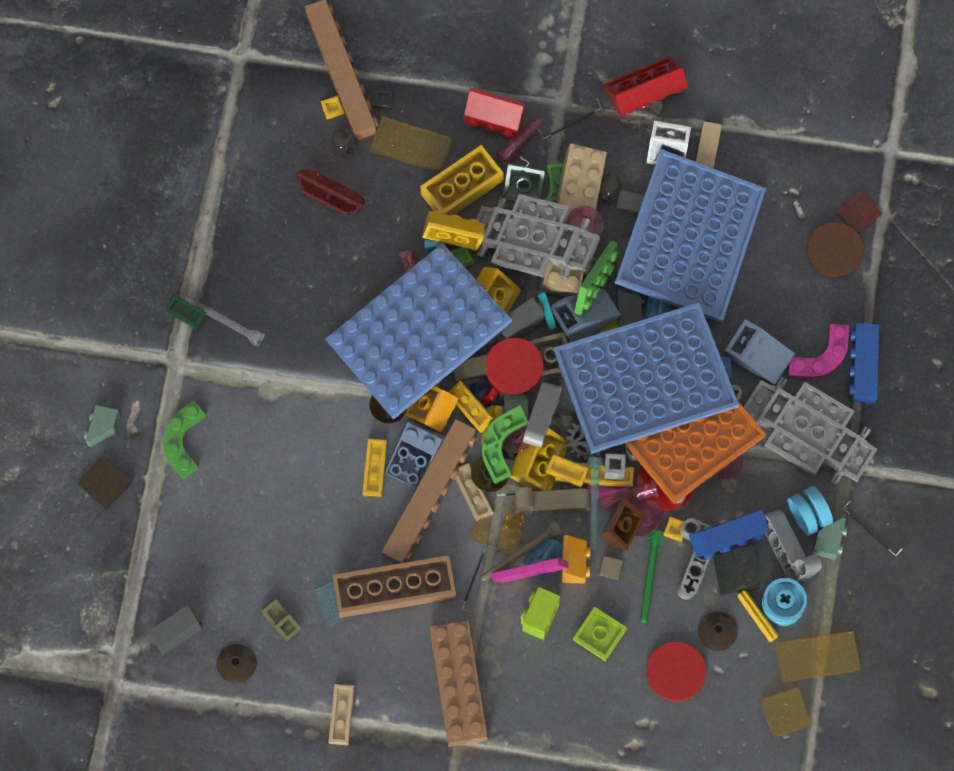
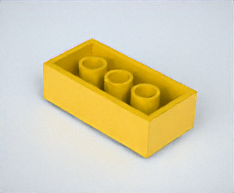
M480 145L421 185V195L433 210L441 211L443 214L450 216L455 215L504 181V173L483 146Z

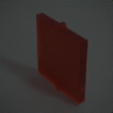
M862 191L837 211L846 222L845 224L852 227L858 234L882 215V212L873 204L874 201H870Z

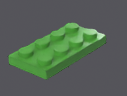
M610 241L581 284L574 311L575 314L581 316L585 309L589 310L592 299H596L600 287L605 286L608 279L607 276H611L614 272L615 265H613V262H615L618 256L616 251L618 243Z

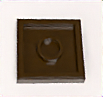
M103 456L77 484L106 510L133 481L108 458Z

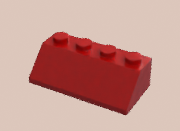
M669 56L603 84V87L614 109L620 115H628L637 108L647 107L649 103L664 100L666 96L671 94H678L683 89L688 88L683 68Z

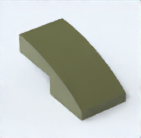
M276 599L261 611L262 615L286 642L302 629Z

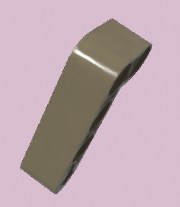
M530 487L515 489L516 515L526 516L590 511L592 509L590 490L570 489L533 492Z

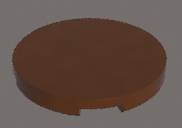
M831 222L823 224L813 231L808 240L807 255L812 267L816 271L828 277L838 278L839 276L850 274L858 268L864 255V245L860 235L852 227L843 223Z

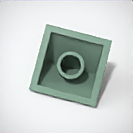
M508 163L503 195L524 168L525 170L504 198L516 201L518 195L521 194L541 199L545 182V170Z

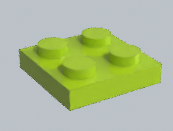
M594 606L573 637V641L606 662L627 631V627Z

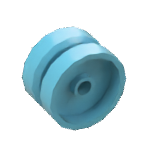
M811 486L803 490L802 496L795 494L787 499L791 514L805 535L809 536L817 532L818 525L824 528L833 523L831 511L816 487Z
M790 578L777 579L766 588L761 601L762 611L765 617L773 624L778 626L794 624L801 618L807 604V595L804 588L797 581Z

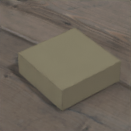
M604 556L599 576L618 580L623 560Z

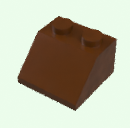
M623 497L612 511L600 536L609 545L628 550L645 516L627 498Z

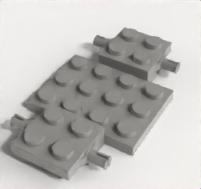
M521 194L518 195L512 211L504 209L508 200L500 197L497 207L481 206L476 220L485 225L484 239L480 244L477 253L478 257L484 258L488 248H495L496 251L491 260L494 265L544 277L550 260L554 264L563 266L560 275L562 279H568L570 270L577 269L587 272L600 236L587 231L591 222L587 218H583L580 228L567 225L566 221L571 211L569 206Z
M783 377L780 378L776 386L769 385L761 380L743 408L759 426L773 432L767 440L765 447L813 476L816 475L824 462L836 471L830 480L832 483L835 481L834 484L838 485L842 476L849 477L858 482L875 455L877 448L865 440L871 432L869 428L866 431L867 427H863L859 435L846 428L855 411L804 382L794 397L782 390L788 382Z

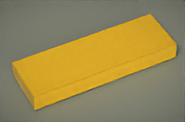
M461 380L448 392L459 398L456 405L479 432L482 433L495 420Z
M368 439L363 496L382 497L387 440Z

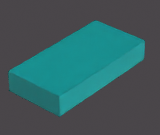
M544 290L536 291L538 301L545 310L543 312L547 327L550 330L557 328Z

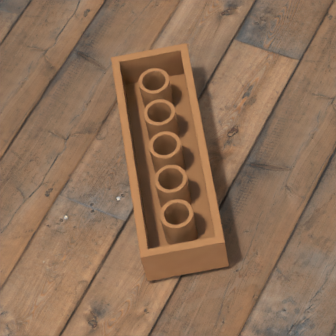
M449 555L333 575L339 618L456 599Z
M469 620L429 626L448 747L488 741Z

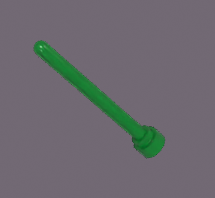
M659 530L648 531V539L651 545L640 615L642 623L648 621L658 545L661 544L664 537V532Z

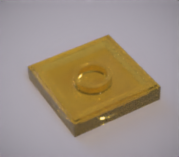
M799 688L760 700L773 738L811 726Z

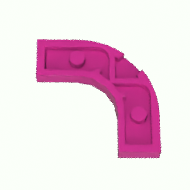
M830 324L827 350L816 358L793 357L789 363L788 377L821 378L840 366L848 349L849 325Z

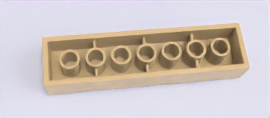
M572 143L568 146L556 203L571 208L566 221L567 225L580 228L583 218H587L591 221L587 231L592 232L607 152ZM550 260L544 277H541L539 290L543 289L546 293L563 297L577 295L582 284L584 271L570 270L568 279H562L560 275L563 266L554 264Z

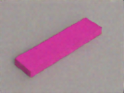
M554 558L491 574L493 581L506 583L568 569L569 565L566 560Z

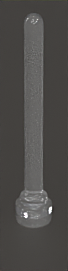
M190 296L183 298V300L206 312L208 316L248 337V340L254 346L258 347L263 341L265 334L261 331H251Z

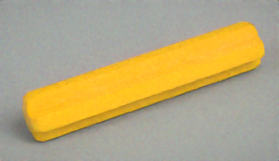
M741 591L738 594L739 600L768 641L772 642L777 639V632L748 591Z

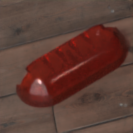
M300 170L297 172L296 180H298L302 189L301 192L304 195L343 215L357 213L365 205V199L359 193L318 172L311 170Z

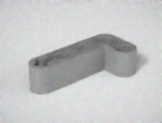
M542 382L524 434L523 443L542 448L552 417L557 410L561 393L560 386Z
M781 510L764 514L770 531L765 533L786 577L800 582L811 578L820 571L822 567L820 558L816 554L805 556L785 514Z
M690 518L681 525L680 533L683 538L690 540L689 535L693 533H689L686 530V525L693 526L694 533L712 526ZM693 549L677 588L678 596L684 600L691 599L697 593L710 558H696ZM690 568H696L699 573L698 576L692 575ZM689 582H692L689 587L690 592L686 593L685 587L689 584Z

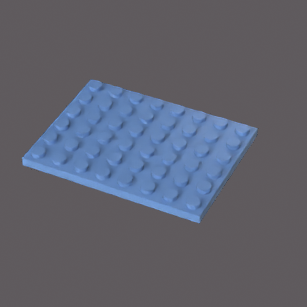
M661 149L615 284L679 308L699 302L706 318L722 323L766 188Z
M442 243L325 340L394 420L513 321Z
M699 302L555 347L553 350L591 454L739 407Z

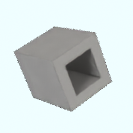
M606 454L604 479L623 480L625 474V455Z

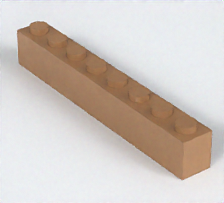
M321 0L305 6L308 21L355 141L376 134V127L378 126L376 117L371 116L370 110L372 108L369 100H365L363 96L366 94L363 84H359L357 81L359 74L356 68H352L351 63L353 59L350 52L346 53L345 47L347 44L344 36L340 37L338 31H341L338 21H334L332 17L334 15L332 5H328L326 0Z
M455 419L383 548L382 557L395 564L410 562L414 546H419L423 538L421 536L423 530H427L432 522L430 517L433 512L437 513L441 506L439 501L442 496L446 497L448 494L450 481L456 479L459 473L457 468L460 463H465L469 454L467 453L469 447H473L477 441L476 429Z

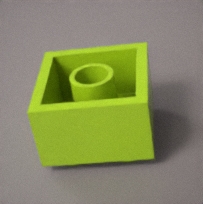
M538 587L537 591H533L529 598V609L524 610L520 624L523 625L522 631L544 640L560 605V596Z

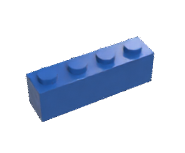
M856 323L855 328L851 329L850 341L854 342L853 348H850V359H853V366H850L849 377H853L852 384H849V395H852V402L875 403L878 394L879 324Z
M758 510L690 534L689 538L696 558L704 556V559L716 556L715 552L719 550L721 553L732 550L731 546L735 544L737 547L748 544L747 540L752 539V541L764 538L763 534L770 531L763 510Z

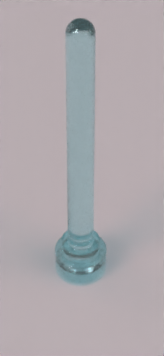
M587 457V465L591 469L590 549L596 551L598 549L599 469L603 466V458Z

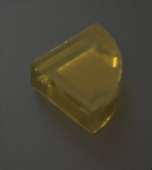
M480 519L469 534V537L486 547L489 538L488 529Z

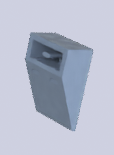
M604 288L600 289L597 298L592 299L589 310L585 309L581 316L574 313L578 294L565 297L550 306L553 315L570 343L589 336L621 317V314Z
M746 319L725 349V357H731L732 362L773 385H776L795 353L762 328Z
M414 419L407 422L384 474L417 489L446 435Z

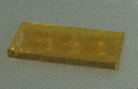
M382 116L370 151L441 173L453 138Z
M853 631L775 643L782 683L861 670Z

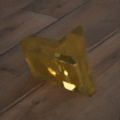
M505 514L497 551L512 554L517 550L525 517Z

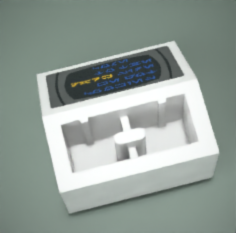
M654 121L647 163L655 165L661 149L686 158L691 127Z

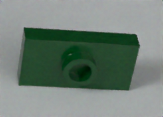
M176 295L173 296L164 310L165 313L195 330H198L207 316L206 312Z

